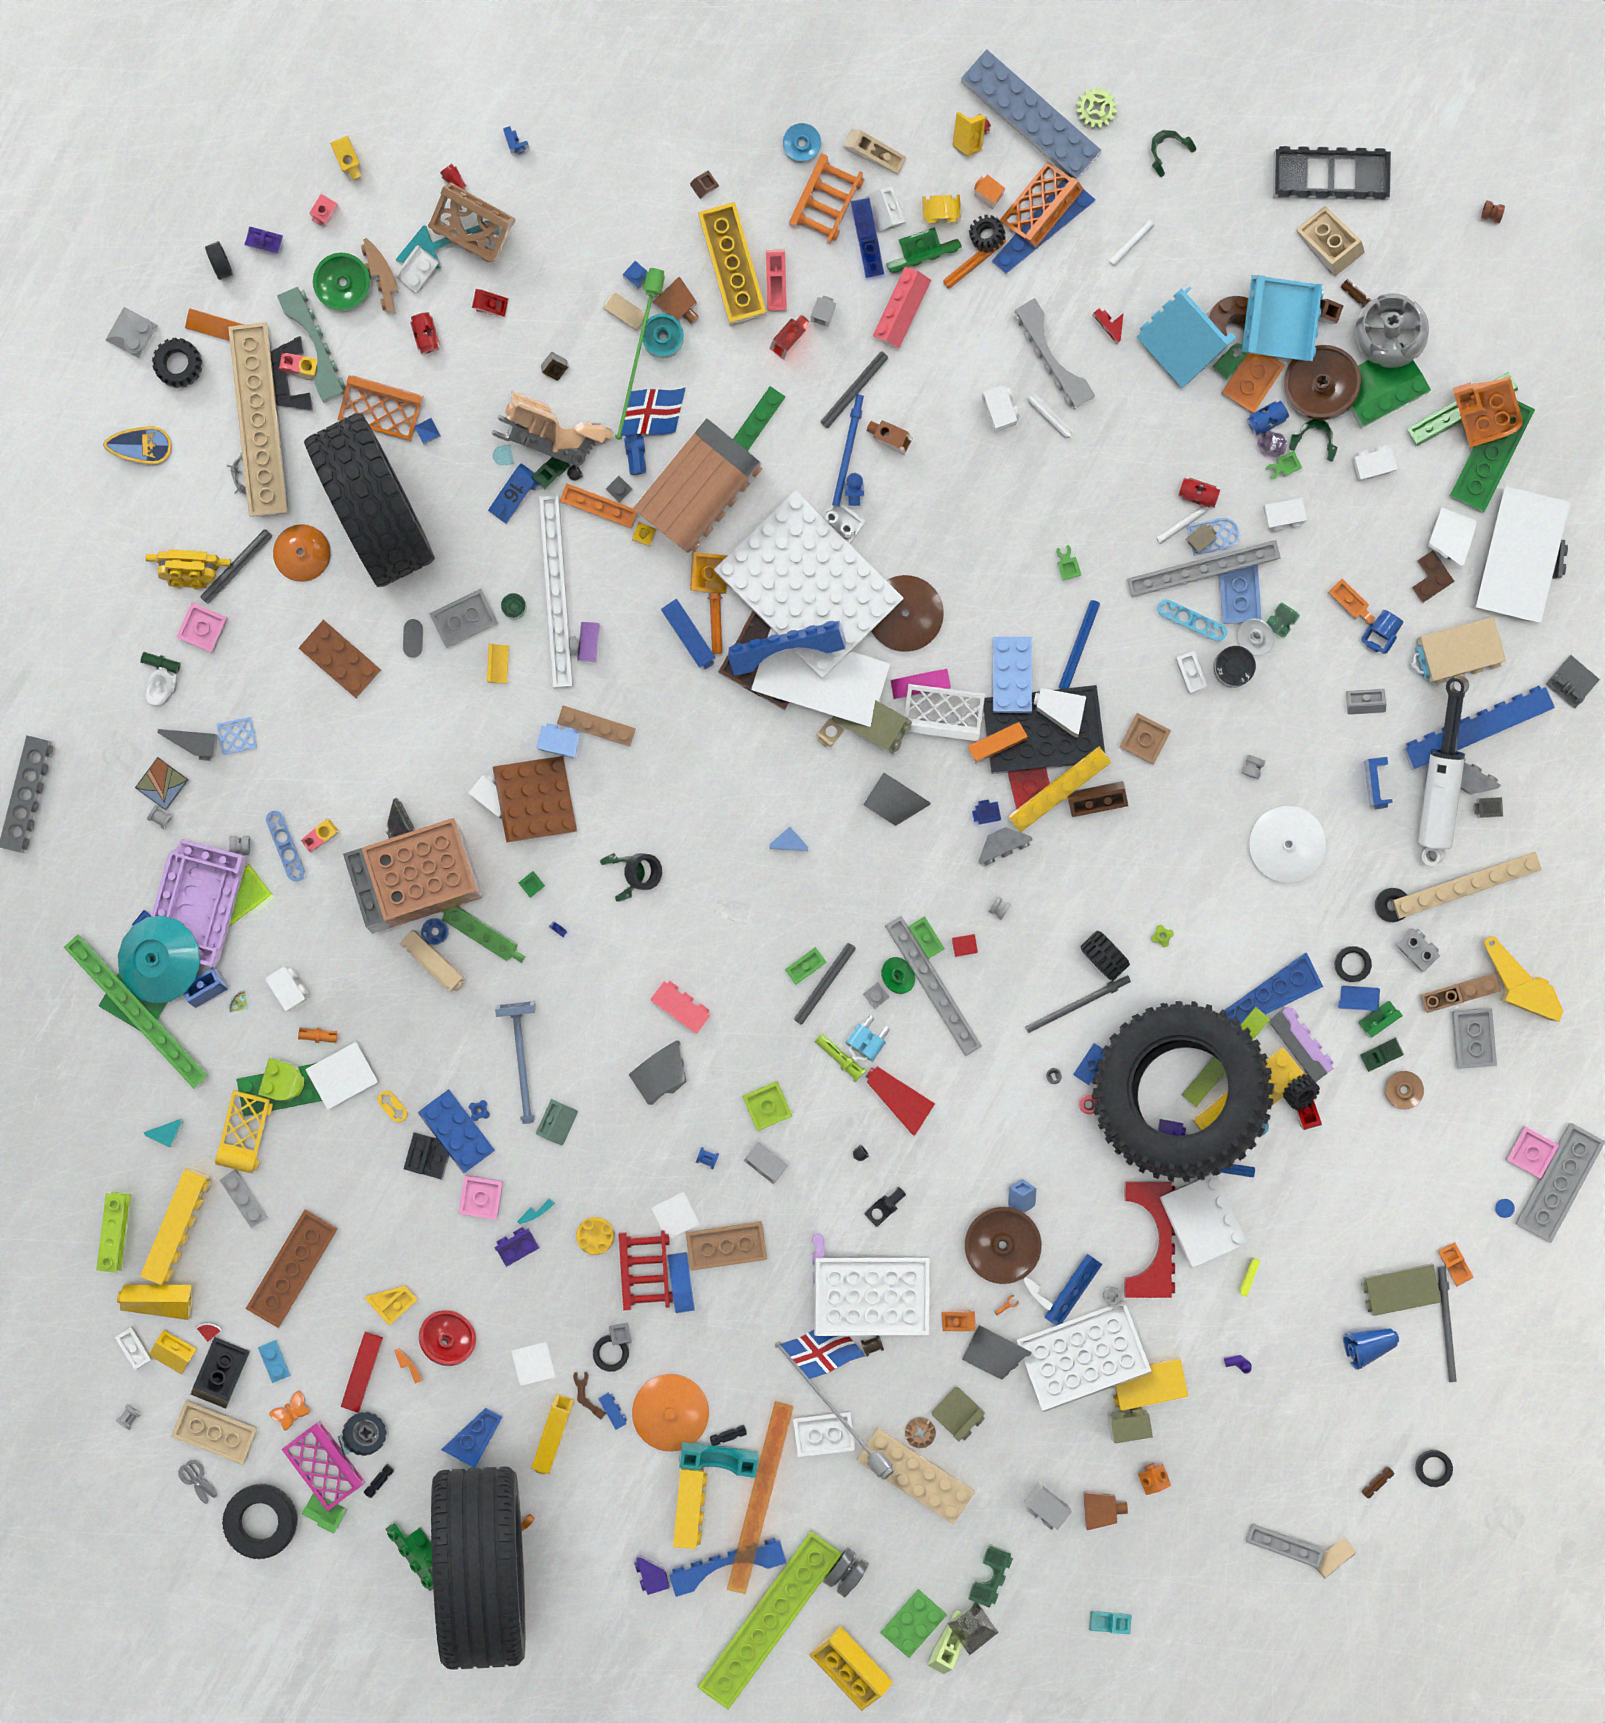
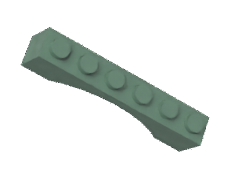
M295 287L277 295L284 314L303 326L314 343L318 360L317 376L314 384L322 402L325 403L344 395L343 389L346 386L342 377L338 379L336 375L338 368L334 360L330 361L328 354L331 352L327 343H323L320 338L323 336L320 326H315L313 319L316 317L312 308H308L305 303L308 301L305 291H300L298 287Z

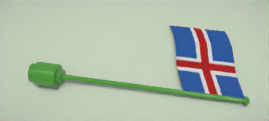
M649 268L643 285V291L646 292L645 295L649 296L618 434L615 435V438L618 440L622 439V436L633 434L664 435L676 432L686 387L675 390L643 389L631 391L652 298L657 297V294L661 295L665 280L664 271L656 268Z

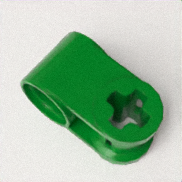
M1237 343L1231 346L1212 366L1225 379L1235 371L1239 363L1246 356L1245 352H1241V357H1234L1233 349L1238 350L1240 348L1242 350V344Z

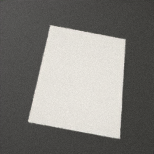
M1505 486L1478 595L1477 608L1541 623L1570 502Z
M770 629L768 637L776 633ZM785 649L772 654L759 664L751 690L870 727L875 700L879 702L890 664L850 651L821 679L792 649Z

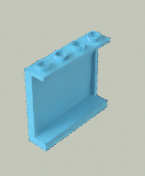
M1251 275L1241 352L1313 361V357L1316 354L1315 339L1319 333L1317 324L1321 316L1320 301L1324 295L1323 284Z
M1191 287L1184 291L1181 288L1174 294L1175 300L1171 301L1170 299L1162 306L1164 310L1156 312L1151 317L1153 321L1151 323L1147 321L1140 328L1142 332L1137 336L1182 388L1191 382L1236 339L1232 333L1225 337L1189 297L1187 293L1192 289Z

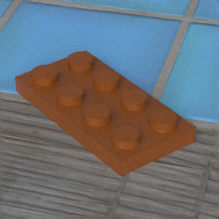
M324 619L299 647L305 655L356 699L381 671L377 665Z

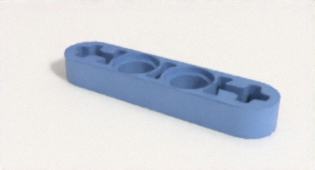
M271 811L266 816V822L287 876L292 881H300L305 876V870L284 816L279 811ZM273 814L280 816L278 820L279 826L284 825V828L278 829L275 832L273 828L277 827L274 822H270ZM279 832L287 834V840L284 843H280L277 840ZM289 849L294 852V858L290 861L284 858V852ZM298 861V864L294 865L297 870H301L299 878L291 876L293 868L292 866L288 868L287 864Z

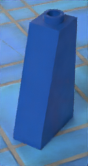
M677 598L661 608L663 615L699 669L702 667L707 669L714 664L713 660L716 657Z

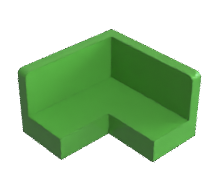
M313 1493L302 1515L317 1522V1526L334 1534L348 1509L336 1504L327 1511ZM324 1497L328 1505H330L333 1502Z

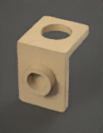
M829 719L820 731L816 733V736H818L817 741L824 747L827 745L831 747L844 732V729L832 719ZM828 726H834L837 729V734L834 737L826 735L825 731Z

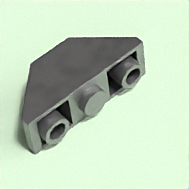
M1464 760L1461 790L1472 795L1498 789L1501 785L1497 783L1498 779L1490 774L1488 776L1481 773L1482 769L1475 764L1470 766Z
M1002 828L987 836L978 862L979 864L984 863L987 866L995 862L994 858L999 855L1004 858L1013 854L1012 849L1019 847L1022 850L1030 846L1029 842L1033 839L1031 836L1013 829Z

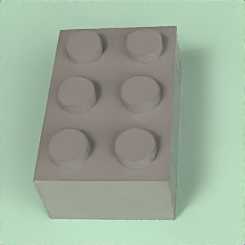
M1039 1482L1024 1500L1027 1505V1511L1035 1518L1039 1515L1043 1524L1051 1530L1053 1528L1058 1530L1072 1512L1066 1503Z

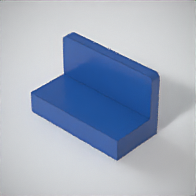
M1342 986L1341 1001H1339L1338 1008L1379 1011L1380 988Z

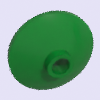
M892 957L884 962L881 976L886 987L896 994L909 992L915 984V974L907 961L899 957Z

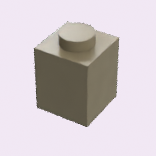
M1204 523L1189 535L1186 541L1199 554L1217 539L1215 536L1217 533L1211 525L1207 526Z

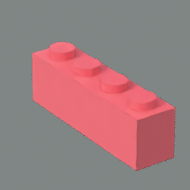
M905 267L874 331L873 337L888 346L899 349L931 279L919 271Z

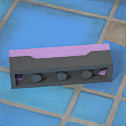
M1285 1007L1281 1012L1270 1018L1269 1023L1306 1073L1317 1082L1334 1069L1332 1067L1334 1062L1327 1054L1323 1055L1320 1051L1322 1046L1316 1039H1311L1308 1035L1310 1030L1304 1023L1302 1025L1297 1020L1299 1016L1295 1010Z

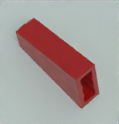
M878 1066L875 1069L871 1067L866 1075V1078H868L867 1083L908 1131L915 1136L935 1103Z

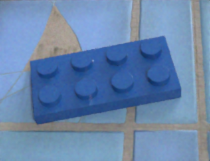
M449 1089L418 1112L419 1116L463 1174L495 1151Z

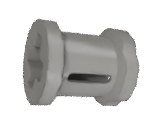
M155 805L149 813L147 820H152L159 824L162 829H165L172 818V814H166Z
M1108 1287L1103 1292V1298L1110 1305H1116L1121 1300V1293L1115 1287ZM1110 1291L1117 1294V1297H1114V1301L1107 1298V1295H1110Z
M127 1404L125 1406L126 1410L116 1421L124 1428L130 1430V1425L141 1413Z

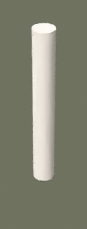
M1148 220L1109 262L1115 266L1144 237L1154 224Z
M1202 506L1156 537L1160 544L1206 514L1208 512L1206 507Z

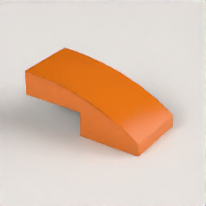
M1455 1242L1438 1251L1456 1287L1474 1278Z
M400 1348L395 1349L394 1352L400 1368L409 1367L415 1384L423 1381L422 1374L414 1361Z

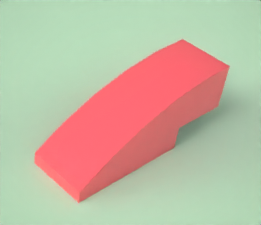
M785 249L766 250L768 311L787 310Z

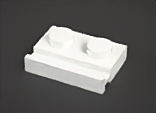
M417 245L395 274V277H398L405 285L417 293L440 262Z

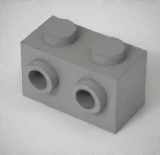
M1410 929L1395 946L1421 972H1425L1440 957L1437 953L1439 949L1432 942L1428 944L1424 940L1426 936L1419 929L1416 931Z

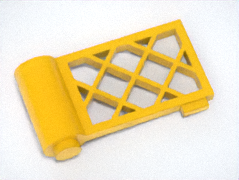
M236 1090L232 1091L215 1165L252 1174L254 1170H258L260 1160L257 1159L266 1116L271 1115L273 1107L270 1099ZM235 1097H243L247 1105L238 1109L234 1103ZM256 1101L265 1102L264 1110L257 1114L251 1104ZM249 1106L254 1116L245 1121L240 1111ZM237 1113L243 1123L234 1128L230 1118ZM256 1118L260 1126L258 1130L252 1132L247 1122ZM245 1125L250 1134L241 1139L236 1129ZM232 1131L238 1139V1142L233 1145L225 1143L226 1135ZM252 1136L255 1141L254 1150L246 1148L242 1141Z

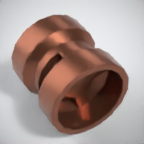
M1486 200L1481 219L1488 220L1490 218L1493 222L1500 224L1505 205H1494L1492 201Z

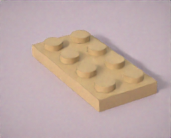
M186 1400L171 1437L243 1465L258 1428Z

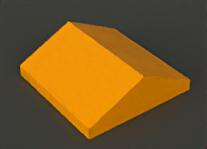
M692 552L690 590L703 593L726 594L727 584L714 572V569L728 555Z

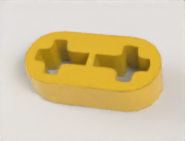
M391 1091L381 1092L377 1099L382 1109L394 1122L405 1121L408 1111ZM383 1095L391 1096L389 1100L393 1104L392 1106L388 1103H382ZM394 1106L397 1110L402 1109L404 1111L402 1113V1119L400 1117H394V1115L396 1114L395 1111L392 1109Z

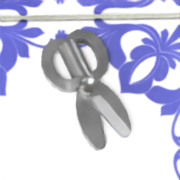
M189 1460L186 1465L180 1467L178 1471L179 1478L187 1485L194 1484L195 1492L203 1503H208L205 1492L213 1498L216 1497L213 1487L201 1479L204 1469L200 1462ZM191 1464H195L199 1468V1475H197ZM183 1470H185L186 1473L189 1475L191 1481H188L184 1478L182 1473Z

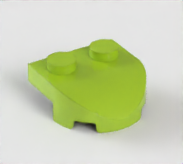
M269 1058L258 1095L279 1101H290L302 1092L304 1077L301 1076L296 1065Z

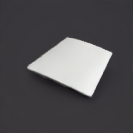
M1441 507L1428 546L1439 552L1446 559L1448 557L1457 562V567L1462 569L1477 520Z

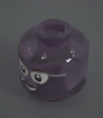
M1267 431L1263 436H1259L1257 447H1260L1262 455L1278 458L1285 453L1287 440L1280 433Z

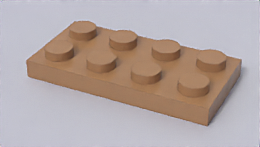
M762 1221L686 1232L691 1271L767 1260Z

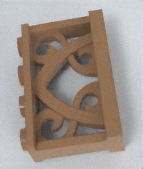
M451 182L445 185L441 190V196L428 227L434 233L447 237L450 242L463 246L466 251L479 255L486 262L493 263L498 260L516 219ZM448 198L451 199L450 209L444 208ZM461 206L467 208L466 212H460L459 210H463ZM474 212L477 214L479 226L484 231L468 234L462 225L460 217L468 216ZM443 213L451 214L450 217L445 218V220L449 221V226L441 222V215ZM483 218L487 219L489 222L484 224ZM501 227L503 229L498 238L493 232ZM488 235L491 236L495 242V248L493 250L484 246V242H487L489 246L491 245V240L488 237Z

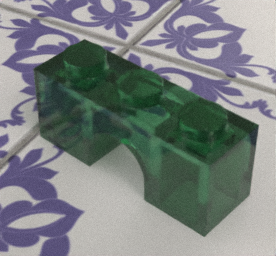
M989 1543L982 1563L993 1569V1576L987 1582L975 1579L968 1595L969 1600L989 1608L991 1604L995 1605L999 1595L996 1591L998 1586L1002 1587L1006 1578L1003 1575L1006 1568H1010L1013 1560L1010 1557V1551Z

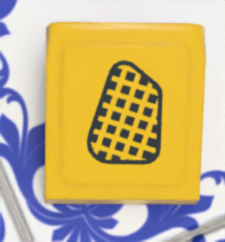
M638 522L632 540L650 547L656 528Z

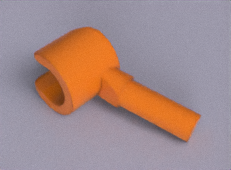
M1014 1295L1008 1297L1007 1303L994 1313L998 1316L1006 1309L1016 1307L1019 1301L1011 1305L1009 1301L1014 1297Z

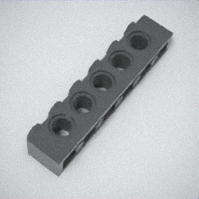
M26 735L0 837V848L24 853V850L28 849L30 839L27 838L28 833L34 827L33 813H36L38 810V794L42 793L44 783H41L43 775L46 776L48 771L47 758L51 757L53 752L51 741ZM38 752L41 755V759L39 762L34 763L32 755ZM30 771H34L36 778L30 782L27 779V774ZM29 789L31 797L28 800H24L22 793L24 790ZM24 808L27 812L23 819L18 817V810ZM19 826L22 834L19 837H15L13 830Z

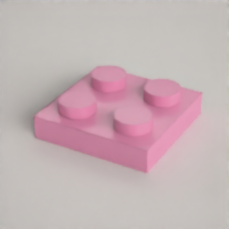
M192 602L176 637L212 653L227 621V617Z
M1524 1126L1506 1160L1541 1179L1559 1145Z
M464 1176L458 1214L497 1220L503 1182Z

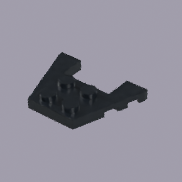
M298 336L270 352L276 406L313 411L311 394L304 393L290 396L287 373L279 370L282 354H304L302 338Z

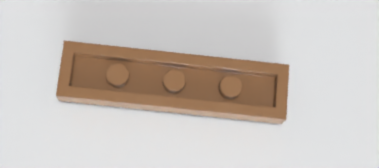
M562 705L557 721L559 725L629 747L636 728Z

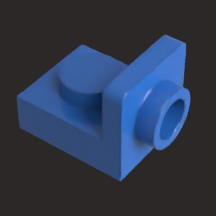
M510 126L503 128L510 152H515V154L525 152L526 148L529 147L528 141L516 144L519 141L516 130L512 131Z

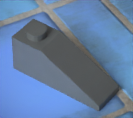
M158 729L157 731L158 734L191 754L199 756V760L210 761V757H216L217 734Z

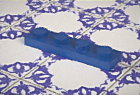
M1087 1254L1044 1318L1056 1326L1062 1324L1102 1266V1263Z

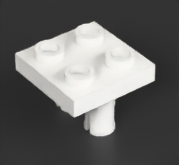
M840 502L839 507L833 506L831 503L822 515L848 543L852 541L866 523L863 518L842 502Z

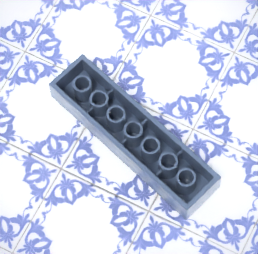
M987 49L961 77V82L1069 177L1078 180L1101 154L1102 150Z

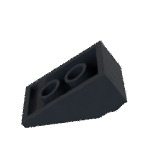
M214 1337L190 1395L226 1409L250 1351Z

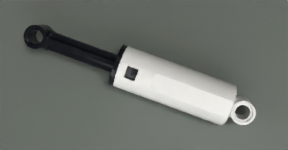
M1456 676L1449 679L1446 683L1448 702L1441 749H1431L1418 838V843L1426 847L1422 852V860L1428 866H1434L1442 862L1445 858L1444 849H1450L1453 844L1465 754L1456 751L1463 699L1469 689V681L1464 676ZM1455 681L1460 683V691L1455 689ZM1431 851H1434L1436 853V860L1431 858Z

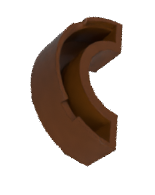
M1243 296L1226 297L1217 302L1206 313V316L1226 337L1227 323H1234L1243 329L1245 328L1248 298Z

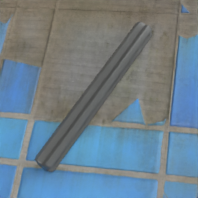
M884 352L878 353L823 417L820 423L824 427L829 428L886 362L888 356Z
M263 529L231 563L230 567H227L200 596L201 599L207 604L210 603L272 538L271 533Z
M850 943L846 944L795 1016L794 1020L801 1025L805 1022L855 951V946Z

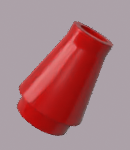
M452 163L440 172L441 178L448 184L451 182L462 189L466 187L457 166L454 167Z

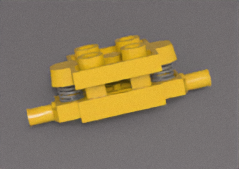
M168 549V552L146 553L145 557L146 562H157L159 564L158 578L167 580L168 586L175 588H207V583L214 582L215 571H217L219 566L230 567L231 565L230 559H222L217 555L207 554L205 551Z

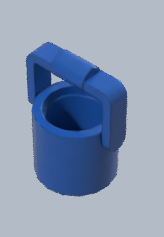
M1383 609L1374 624L1371 623L1361 640L1367 645V648L1375 652L1387 654L1396 641V634L1404 622L1393 613ZM1372 632L1388 641L1384 648H1381L1380 645L1372 641H1368Z

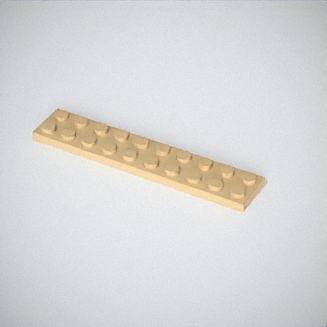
M267 322L229 326L249 517L288 513Z

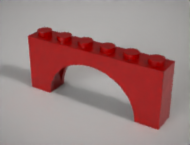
M1124 1181V1201L1134 1202L1143 1206L1155 1220L1159 1234L1158 1249L1152 1263L1138 1275L1124 1277L1125 1298H1172V1294H1175V1282H1172V1274H1175V1263H1172V1255H1175V1243H1172V1236H1175V1231L1160 1199L1161 1196L1175 1190V1186H1172L1170 1181Z

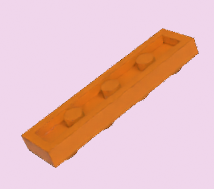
M566 483L560 498L562 503L628 528H632L638 513L631 507Z

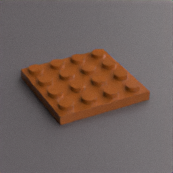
M563 756L493 767L506 843L577 831Z

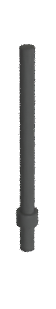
M1127 975L1115 982L1111 981L1107 983V986L1025 1026V1028L1030 1033L1110 992L1112 994L1118 991V988L1130 983L1131 980Z
M1442 1266L1438 1267V1287L1441 1295L1449 1382H1457L1448 1290L1450 1288L1446 1277V1267Z

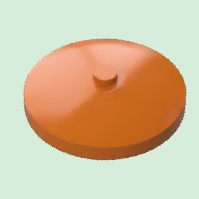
M664 1374L646 1382L638 1391L632 1407L633 1424L638 1435L648 1445L662 1451H679L681 1442L695 1443L704 1433L709 1418L708 1402L701 1388L691 1379L678 1374Z

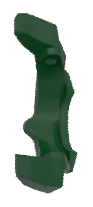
M1162 130L1152 138L1151 151L1155 158L1152 167L1159 176L1163 177L1165 172L1161 166L1163 163L1157 156L1158 144L1162 143L1165 138H1173L1180 141L1181 144L1193 153L1196 151V146L1189 136L1183 138L1176 131Z
M1312 419L1303 424L1298 434H1292L1289 449L1294 451L1298 442L1302 439V435L1309 428L1323 429L1327 433L1329 440L1327 444V459L1331 462L1334 460L1338 447L1333 445V432L1326 421Z
M613 853L602 858L600 863L605 865L627 862L631 856L618 858ZM640 862L636 869V876L638 881L642 883L645 871ZM627 887L622 893L616 895V902L631 898V892L635 888Z

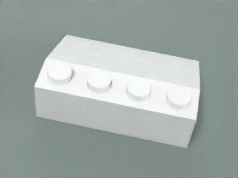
M1209 1174L1205 1176V1180L1197 1179L1160 1197L1190 1268L1247 1243L1218 1176Z

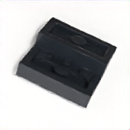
M413 1132L403 1169L443 1180L449 1154L437 1138Z

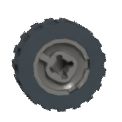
M370 1412L355 1414L343 1426L342 1440L345 1443L344 1445L355 1455H371L378 1451L386 1440L385 1424H383L381 1418Z

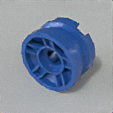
M438 918L427 920L421 928L423 939L432 945L443 943L449 934L447 924ZM433 928L439 930L437 935L432 934Z

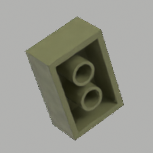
M1142 1407L1130 1409L1131 1412L1127 1413L1120 1410L1112 1411V1415H1108L1112 1441L1116 1444L1153 1438L1149 1413L1143 1410Z

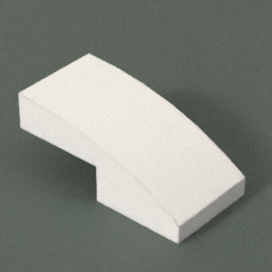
M1028 1277L1023 1278L1026 1287L1033 1297L1042 1306L1050 1310L1053 1303L1038 1294L1041 1286Z

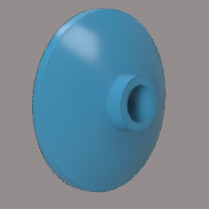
M798 123L791 126L785 132L783 147L790 158L796 161H808L818 154L821 147V138L813 126L806 123ZM801 140L805 141L806 143L803 147L799 146L798 142Z

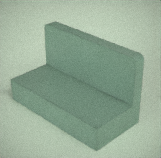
M551 1099L536 1134L549 1141L563 1145L578 1111Z

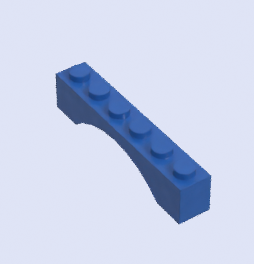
M840 620L835 622L828 621L819 626L811 625L805 629L791 630L782 635L774 634L765 639H754L749 643L734 644L729 647L728 658L734 676L753 672L764 659L776 652L791 648H809L828 654L844 650L846 648V639Z
M773 1537L764 1540L765 1544L757 1546V1543L745 1546L746 1549L742 1551L738 1549L730 1550L726 1556L720 1557V1554L709 1557V1561L703 1563L701 1560L690 1563V1567L683 1568L682 1565L672 1568L673 1572L669 1573L675 1597L694 1592L697 1586L709 1574L726 1565L750 1563L769 1569L786 1564L787 1561L780 1539L776 1540Z

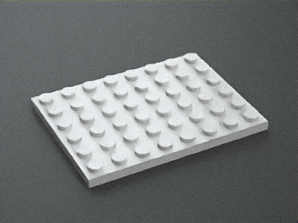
M796 491L714 569V572L778 635L786 634L791 630H802L811 625L819 626L828 621L835 622L840 620L846 639V648L844 650L826 654L809 648H791L821 679L904 599Z

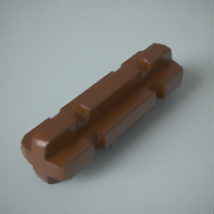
M1349 279L1345 280L1341 285V288L1344 291H1348V294L1359 304L1361 303L1362 307L1371 301L1370 298H1366L1367 295L1357 286L1354 287Z
M1386 1467L1382 1474H1379L1369 1483L1370 1486H1366L1362 1490L1366 1498H1371L1374 1492H1377L1387 1482L1388 1478L1390 1479L1394 1476L1395 1473L1390 1467Z

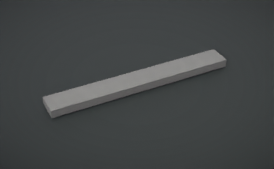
M1273 540L1127 578L1131 596L1136 597L1281 559L1277 541Z
M900 916L885 925L963 1054L967 1056L982 1047L903 917Z

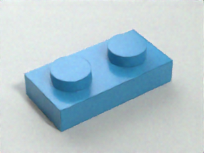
M277 1340L258 1347L272 1383L291 1376Z

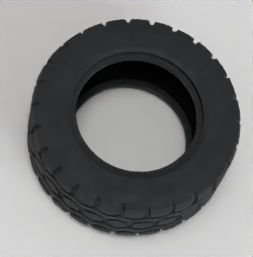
M354 413L348 416V418L340 420L339 423L336 422L326 427V429L318 431L317 434L314 433L304 440L306 450L323 488L355 551L377 587H385L391 582L399 580L400 577L403 578L434 561V554L419 520L379 441L362 413Z

